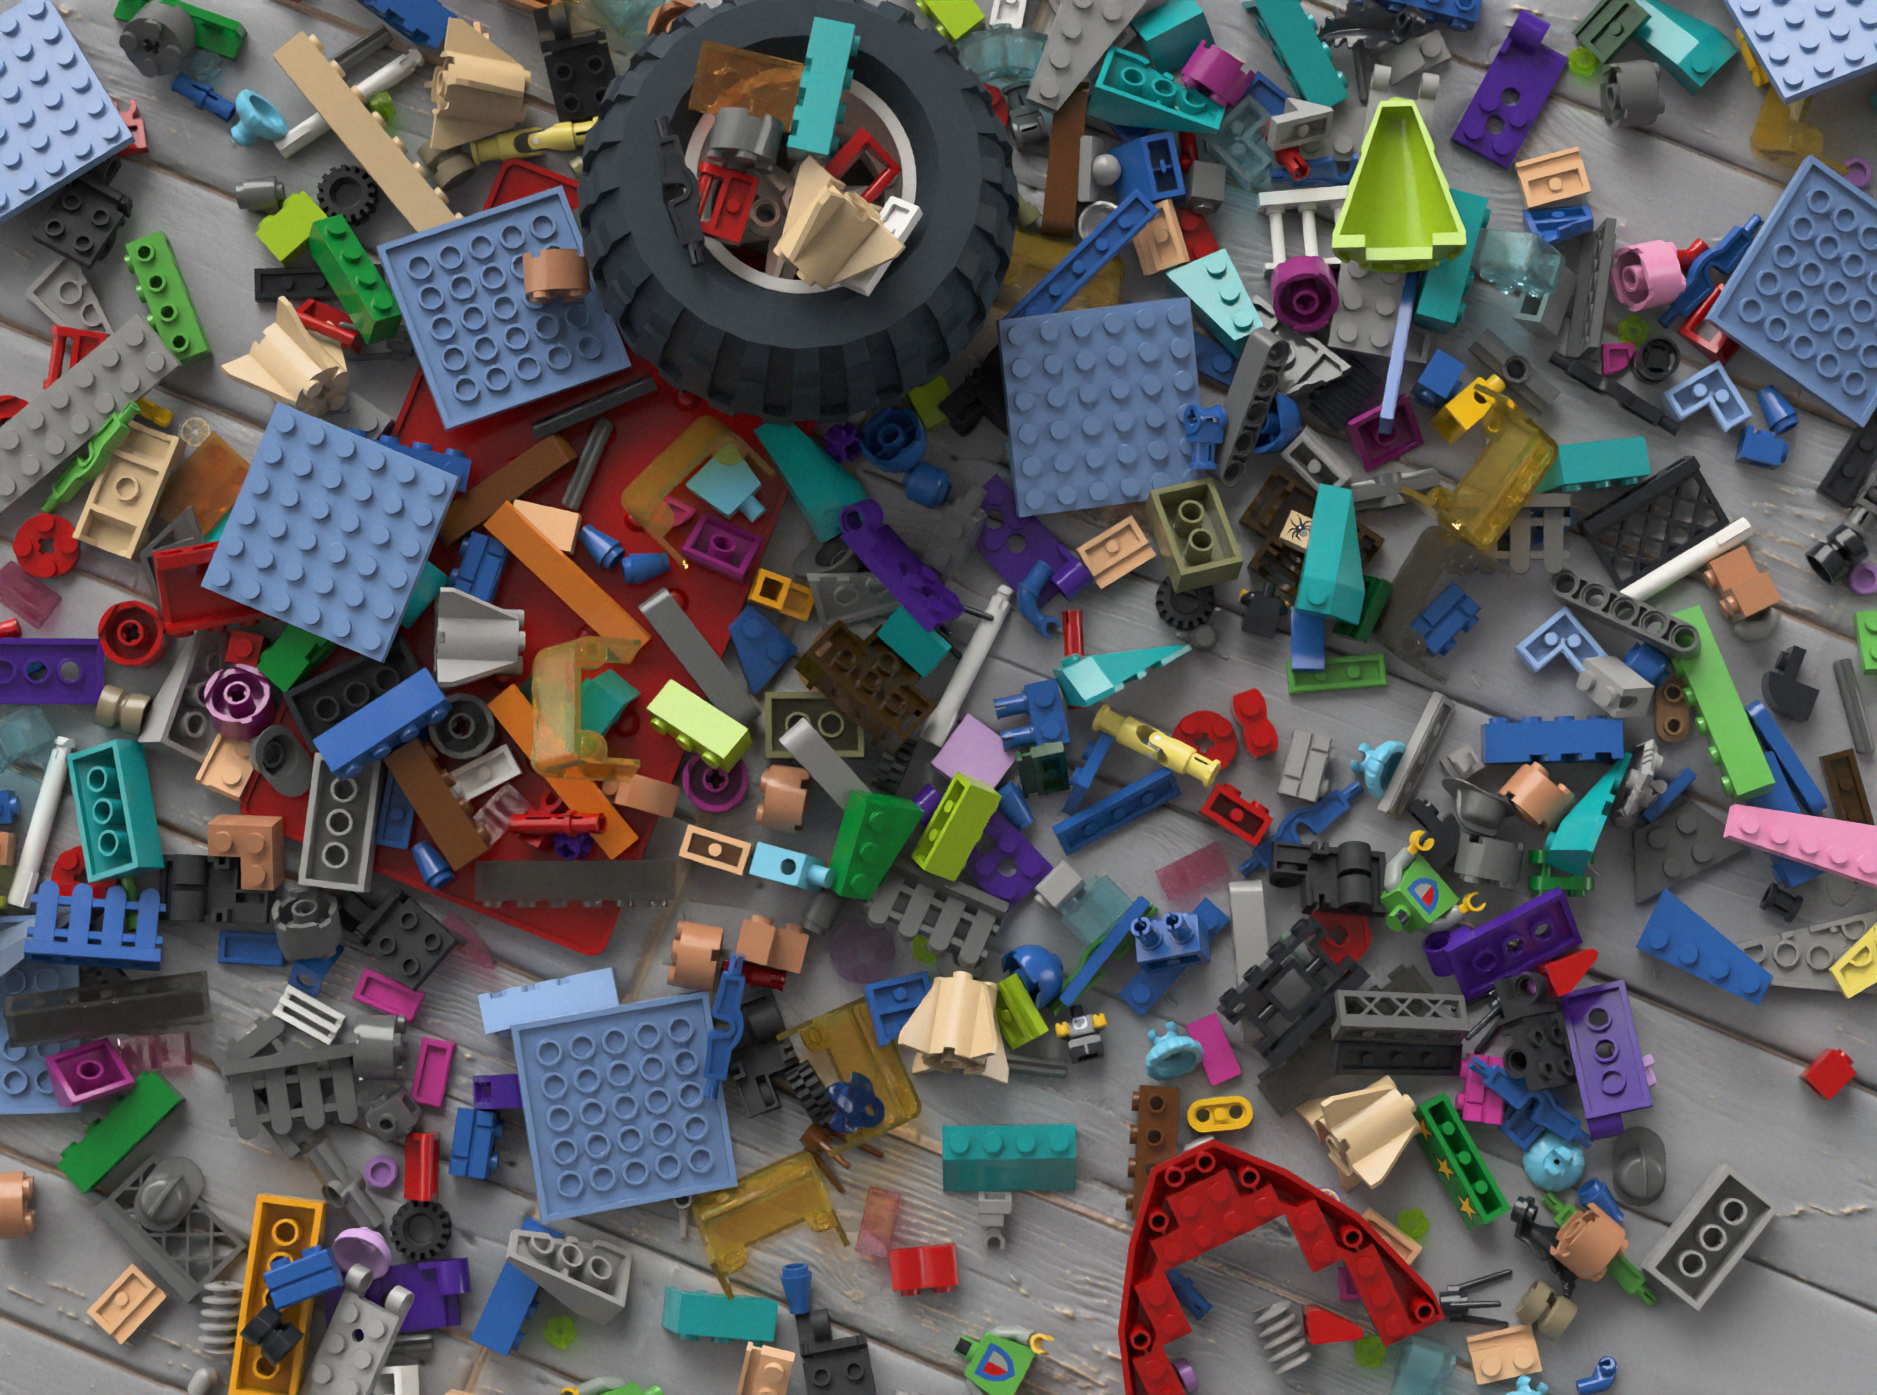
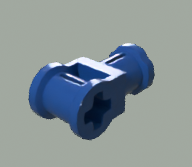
M1197 404L1189 405L1184 413L1186 442H1193L1192 462L1189 463L1188 468L1217 470V464L1214 463L1215 444L1223 443V433L1227 426L1226 410L1220 405H1214L1211 408H1201ZM1213 418L1218 419V421L1213 422Z

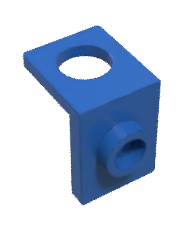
M339 944L336 947V954L327 959L316 957L294 961L288 984L316 999L320 993L325 976L343 953L344 946ZM298 975H305L310 978L314 986L304 984Z

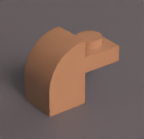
M607 768L601 792L610 803L672 819L681 787L641 775Z

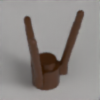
M827 1122L823 1125L812 1123L799 1141L805 1146L803 1151L812 1157L840 1193L845 1192L844 1187L819 1154L822 1155L826 1152L845 1169H849L851 1165L830 1147L834 1141L830 1135L878 1158L883 1157L882 1152L834 1129Z

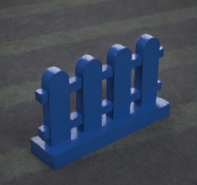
M45 881L40 885L38 894H31V904L37 905L35 927L28 926L27 937H33V940L25 939V962L160 971L161 949H155V947L162 946L163 936H157L159 914H166V904L160 903L158 891L152 888L142 891L140 901L134 902L126 901V891L120 886L109 888L106 893V899H94L93 890L88 884L80 883L76 885L73 889L72 897L59 896V887L55 882ZM58 906L71 907L68 929L56 928ZM92 909L105 910L102 932L89 931ZM125 911L138 912L136 934L123 933ZM54 939H66L67 942H56ZM88 941L101 942V945L88 944ZM122 944H135V947H124Z

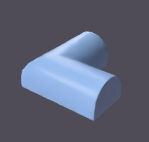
M1720 361L1713 363L1665 391L1661 396L1666 410L1676 422L1707 406L1723 434L1753 416Z
M1566 605L1514 648L1519 659L1534 673L1538 672L1559 653L1567 659L1578 674L1586 670L1582 665L1584 658L1608 656Z

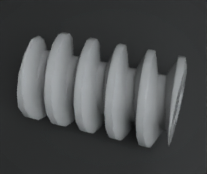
M216 1281L204 1284V1289L213 1292V1295L203 1297L202 1302L210 1304L211 1308L201 1310V1315L210 1318L209 1322L199 1323V1328L208 1331V1334L198 1336L197 1341L206 1344V1348H204L206 1352L234 1354L239 1322L238 1315H240L241 1308L239 1302L242 1301L243 1291L241 1289L244 1288V1284L229 1281Z
M1277 1300L1250 1311V1313L1261 1314L1254 1321V1325H1265L1266 1327L1259 1334V1338H1270L1271 1340L1263 1347L1264 1350L1275 1351V1354L1268 1359L1269 1363L1280 1364V1367L1273 1372L1274 1376L1302 1366L1311 1356L1309 1350H1299L1305 1345V1339L1294 1338L1301 1331L1300 1326L1289 1325L1296 1319L1295 1313H1284L1291 1306L1289 1300Z

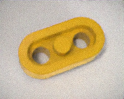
M1241 1096L1198 1099L1190 1104L1186 1112L1188 1124L1198 1132L1241 1129L1247 1126L1253 1117V1108L1250 1102ZM1239 1106L1242 1111L1241 1116L1232 1118L1229 1113L1231 1107ZM1201 1109H1205L1209 1113L1208 1119L1204 1122H1200L1197 1119V1112Z

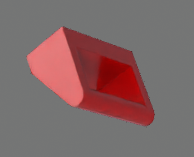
M861 127L824 168L835 179L839 180L865 151L869 152L886 167L861 195L868 203L872 204L902 169L881 145Z
M1718 282L1715 285L1714 291L1698 305L1678 329L1677 333L1711 362L1720 361L1724 367L1741 345L1721 331L1710 342L1693 333L1707 316L1725 287L1724 284Z
M311 298L296 310L306 330L310 329L339 341L341 347L356 354L360 353L364 344L361 334L339 327L340 322L354 324L347 313Z
M1593 948L1579 949L1536 966L1537 972L1547 981V996L1560 997L1570 993L1596 961L1598 952Z
M410 1132L406 1135L404 1199L416 1201H433L438 1199L440 1132Z
M1315 1304L1301 1305L1304 1336L1311 1345L1354 1341L1363 1338V1329L1353 1321Z

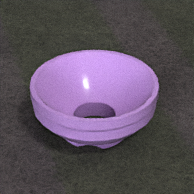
M368 1227L345 1230L338 1235L332 1245L338 1266L347 1273L354 1264L360 1263L373 1270V1279H378L384 1276L390 1267L392 1256L384 1237L379 1232H374ZM363 1241H366V1242L370 1243V1244L373 1245V1246H369V1245L365 1244Z

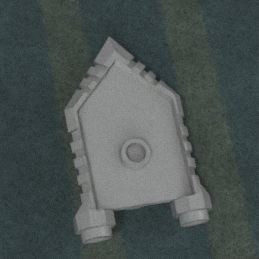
M1654 739L1649 741L1641 740L1632 746L1631 757L1635 764L1633 769H1630L1626 778V791L1623 801L1613 806L1610 818L1615 826L1625 829L1635 824L1638 808L1640 806L1647 807L1652 795L1662 793L1667 788L1664 780H1653L1654 775H1658L1663 762V756L1658 755Z

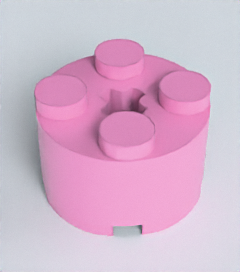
M1655 240L1622 247L1614 254L1613 259L1617 258L1616 267L1611 268L1610 271L1611 284L1618 301L1630 306L1628 310L1634 312L1668 305L1676 300L1679 293L1685 291L1686 279L1681 274L1677 258V248L1674 243Z

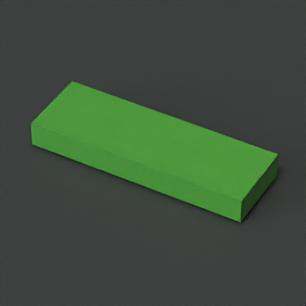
M1385 653L1324 658V673L1291 672V660L1286 661L1288 694L1387 686Z

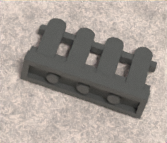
M1437 494L1438 512H1444V518H1438V527H1444V551H1437V560L1444 561V568L1450 575L1460 574L1464 569V561L1477 560L1478 570L1484 575H1491L1496 571L1497 560H1510L1511 570L1517 575H1523L1529 571L1530 560H1543L1545 571L1548 574L1556 575L1562 571L1564 560H1570V551H1564V527H1570V517H1564V512H1570V494ZM1464 512H1477V518H1464ZM1497 512H1510V518H1497ZM1530 512H1544V518H1530ZM1464 527H1477V551H1464ZM1497 527H1510V551H1497ZM1530 527H1544V551H1530Z
M897 855L878 886L880 888L874 901L866 900L863 910L868 912L866 922L871 928L880 929L884 927L886 921H890L899 925L897 936L900 940L911 942L916 938L917 934L929 938L927 948L930 953L942 955L946 952L947 947L960 952L958 963L964 968L971 969L976 966L978 960L985 962L989 952L983 950L989 935L996 936L1010 903L956 880L953 882L924 871L916 862ZM898 895L910 900L904 915L892 910ZM928 908L940 913L934 928L922 923ZM958 922L971 926L965 941L953 937Z
M260 1016L254 1021L258 1027L237 1042L233 1037L227 1042L231 1048L223 1053L218 1047L208 1056L221 1072L220 1063L250 1059L270 1043L278 1051L275 1055L303 1051L305 1048L299 1042H291L284 1046L278 1039L285 1030L283 1019L278 1016H272L264 1021ZM296 1065L284 1067L285 1073L292 1069L297 1074ZM263 1070L251 1072L252 1081L264 1079ZM230 1075L224 1076L231 1084ZM326 1078L319 1079L320 1087L325 1083ZM298 1082L291 1083L287 1087L290 1110L301 1102ZM265 1088L253 1089L257 1115L269 1113L268 1103L264 1104L257 1096L263 1090L266 1092ZM334 1093L327 1098L322 1094L323 1104L335 1103ZM336 1111L324 1113L325 1122L323 1126L331 1120L335 1125L340 1122ZM297 1117L291 1118L292 1127L288 1133L283 1135L272 1131L270 1121L263 1122L262 1125L291 1161L302 1153L298 1148L301 1143L305 1141L309 1146L315 1142L312 1135L319 1130L308 1128L304 1123L303 1117L300 1119Z
M356 1042L220 1063L221 1075H230L231 1084L224 1085L225 1094L232 1093L235 1118L229 1119L230 1128L237 1127L238 1135L242 1139L251 1140L258 1134V1123L270 1121L272 1131L279 1135L290 1131L292 1127L291 1118L303 1116L305 1125L310 1129L321 1128L325 1122L324 1113L336 1111L337 1118L341 1123H353L358 1117L357 1108L364 1107L363 1099H356L352 1075L355 1072L354 1065L351 1066L350 1057L353 1056V1050H356ZM329 1060L330 1069L318 1071L317 1062ZM296 1065L297 1074L285 1076L284 1067ZM263 1070L264 1079L252 1081L251 1072ZM331 1077L335 1103L323 1104L319 1079ZM298 1082L302 1108L290 1110L286 1084ZM265 1088L269 1113L257 1115L253 1089Z

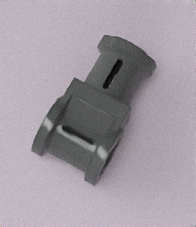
M1029 80L1018 81L1002 89L1003 95L1007 96L1010 104V127L1018 150L1022 149L1023 145L1038 140H1043V142L1049 141L1047 127L1039 107L1025 101L1031 85Z
M1873 471L1864 480L1856 494L1855 500L1851 504L1855 509L1848 520L1841 523L1855 532L1862 541H1866L1868 537L1867 531L1874 520L1877 521V474Z

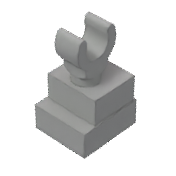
M1470 743L1464 744L1439 761L1449 777L1466 780L1484 768V764Z
M978 1191L979 1226H988L982 1238L984 1249L988 1248V1240L991 1237L999 1238L1001 1249L1005 1247L1006 1239L1001 1226L1004 1227V1214H1011V1192Z

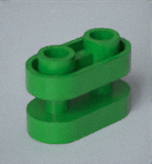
M1528 850V864H1538V876L1528 877V890H1535V897L1558 886L1562 891H1568V897H1588V891H1594V877H1584V874L1582 878L1571 874V877H1552V866L1544 863L1548 851ZM1594 851L1588 864H1594Z

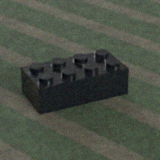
M401 635L394 639L384 663L362 654L283 693V696L310 752L315 755V752H320L312 740L416 674L422 668L408 639Z

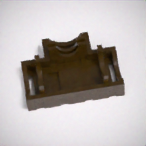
M1277 465L1238 522L1246 528H1251L1259 537L1265 540L1247 568L1263 579L1277 583L1279 590L1296 601L1305 554L1284 545L1278 539L1291 510L1312 519L1317 492ZM1273 484L1277 487V490L1261 513L1257 515L1253 511ZM1356 520L1360 552L1363 548L1369 550L1361 561L1363 572L1385 539ZM1268 564L1294 582V587L1292 588L1268 572L1265 569L1266 565Z
M839 619L804 653L794 669L809 681L806 687L810 691L816 687L873 737L870 743L874 747L880 743L894 755L918 727L929 718L938 705L930 698L928 699L915 686L922 675L900 655H898L901 658L899 659L895 655L897 653L877 635L883 627L882 624L863 640L856 633L854 634L847 628L848 626ZM829 641L832 642L833 645L821 657L816 655L823 645ZM914 714L917 719L904 732L900 727Z

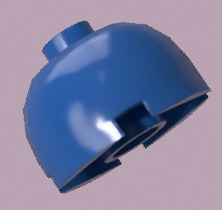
M1276 390L1254 448V453H1280L1299 435L1301 414L1297 404L1289 396Z
M891 407L884 408L874 414L863 428L865 436L863 443L860 441L862 452L870 463L883 472L897 474L907 472L922 460L926 452L927 433L920 419L906 407H901L903 410H893Z
M1022 945L1005 953L1001 958L1003 973L1009 970L1010 976L1015 973L1018 974L1038 1011L1056 999L1062 989L1063 975L1061 971L1064 968L1061 959L1055 953L1051 954L1047 949L1039 945Z

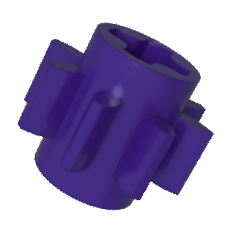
M848 421L844 426L834 424L824 436L827 445L823 450L839 464L844 459L853 462L862 452L860 441L864 438V434Z
M590 833L579 834L577 837L555 834L552 842L556 843L555 850L557 854L568 861H573L578 856L585 860L596 841L591 838Z

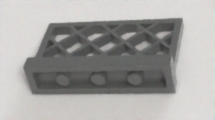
M1607 217L1596 231L1592 230L1583 233L1581 237L1576 273L1578 277L1574 287L1565 357L1569 359L1594 363L1599 361L1610 285V271L1616 241L1615 218Z
M153 1153L94 1210L191 1304L204 1290V1284L211 1283L247 1245L199 1198L195 1204L200 1209H190L186 1214V1233H167V1231L147 1233L143 1229V1225L139 1221L137 1223L129 1215L135 1214L134 1210H124L116 1200L125 1191H138L144 1183V1173L154 1163L158 1165L162 1162ZM139 1179V1187H130ZM205 1213L210 1218V1233H190L191 1214ZM214 1223H215L223 1232L214 1233ZM162 1237V1247L153 1238ZM166 1237H186L185 1257H171L166 1252ZM190 1237H210L209 1256H190ZM214 1237H229L237 1247L228 1256H214ZM209 1260V1274L198 1284L190 1276V1261ZM213 1260H223L213 1269ZM176 1261H185V1270Z

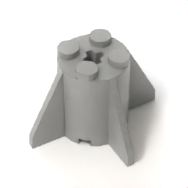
M440 587V594L434 598L435 647L433 677L437 681V686L442 691H447L493 675L522 676L523 657L518 656V654L525 650V631H519L524 626V610L502 609L456 588Z

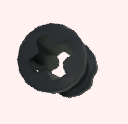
M1772 882L1764 893L1759 908L1762 910L1768 908L1783 916L1784 921L1790 923L1799 912L1803 903V897L1800 895L1794 897L1779 889L1778 884Z

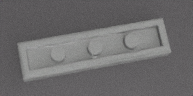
M1433 691L1377 808L1386 816L1398 822L1401 820L1455 708V704L1436 691Z

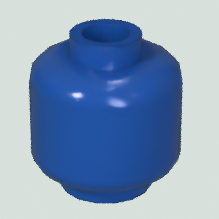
M922 461L915 468L905 473L902 485L906 486L905 496L907 499L928 509H934L938 504L941 506L945 504L951 492L953 482L949 481V473Z
M1636 642L1621 660L1656 688H1659L1671 674L1666 670L1670 664V658L1660 649L1645 642L1641 645Z

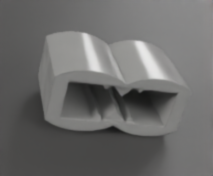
M1062 860L1035 887L1037 895L1034 898L1046 912L1049 913L1053 909L1058 913L1086 883Z

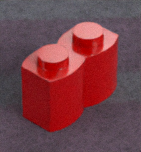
M1253 688L1234 695L1230 700V711L1235 723L1242 729L1241 741L1247 755L1254 760L1277 751V732L1271 722L1267 720V705L1260 691Z
M956 1243L889 1250L893 1291H900V1296L920 1295V1289L933 1288V1293L953 1292V1285H959Z

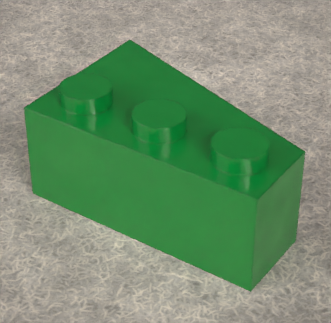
M289 624L276 643L269 646L259 658L261 662L257 668L285 693L305 683L339 644Z
M851 789L829 864V868L835 872V879L830 888L843 897L870 900L925 811L909 798Z

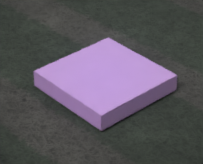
M967 714L929 767L950 782L958 771L984 781L994 789L1016 760L1015 751H1018V749H1011L1005 752L1003 742L1007 741L1002 740L998 734L970 714Z

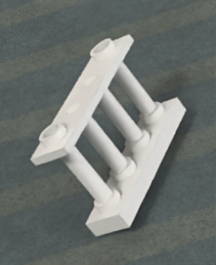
M1349 185L1260 192L1256 199L1257 212H1266V215L1269 216L1273 263H1265L1263 276L1271 275L1272 278L1275 267L1279 263L1286 261L1282 219L1285 210L1298 209V213L1302 214L1305 256H1318L1314 212L1317 211V207L1330 206V210L1334 211L1336 225L1348 194L1347 189ZM1337 257L1322 258L1332 270L1340 269L1341 260Z

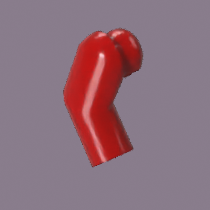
M1178 131L1182 156H1178L1181 172L1186 173L1194 160L1199 161L1195 132Z
M1697 238L1687 250L1677 249V258L1681 270H1689L1694 260L1701 253L1709 249L1704 241Z

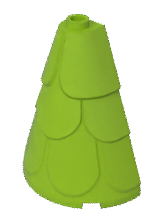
M1395 97L1388 101H1380L1360 149L1361 158L1348 186L1347 197L1332 233V251L1342 262L1347 264L1350 263V260L1358 262L1359 269L1374 272L1406 273L1439 267V260L1448 257L1449 261H1453L1464 252L1466 248V230L1449 192L1448 182L1435 156V146L1414 100Z

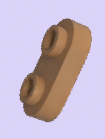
M1668 677L1659 688L1655 687L1654 731L1657 737L1666 743L1681 741L1689 731V707L1682 693V689L1685 686L1683 681L1676 677ZM1670 687L1677 690L1678 695L1676 699L1668 697L1667 690ZM1670 720L1677 722L1678 729L1676 732H1671L1668 729L1667 725Z

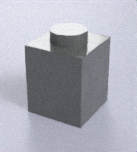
M1194 160L1186 172L1184 209L1193 210L1200 215L1216 213L1224 201L1226 165Z

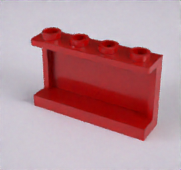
M219 541L152 552L164 629L169 635H174L175 638H185L193 636L196 630L207 629V632H219L226 630L227 625L240 623V626H253L260 623L259 619L272 617L274 621H280V619L201 586Z

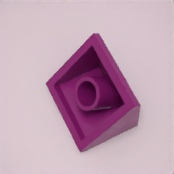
M1406 392L1398 396L1392 433L1390 435L1378 433L1382 405L1347 422L1343 428L1366 473L1424 444L1409 396Z
M703 512L684 544L681 555L687 561L744 584L763 537Z
M108 1037L45 1058L59 1107H74L135 1086L134 1079Z

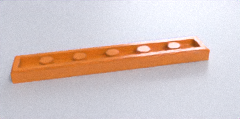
M508 500L484 523V527L627 661L651 638V635Z
M515 684L510 685L486 705L570 810H575L582 814L604 813V816L607 818L605 833H590V835L611 861L639 839Z

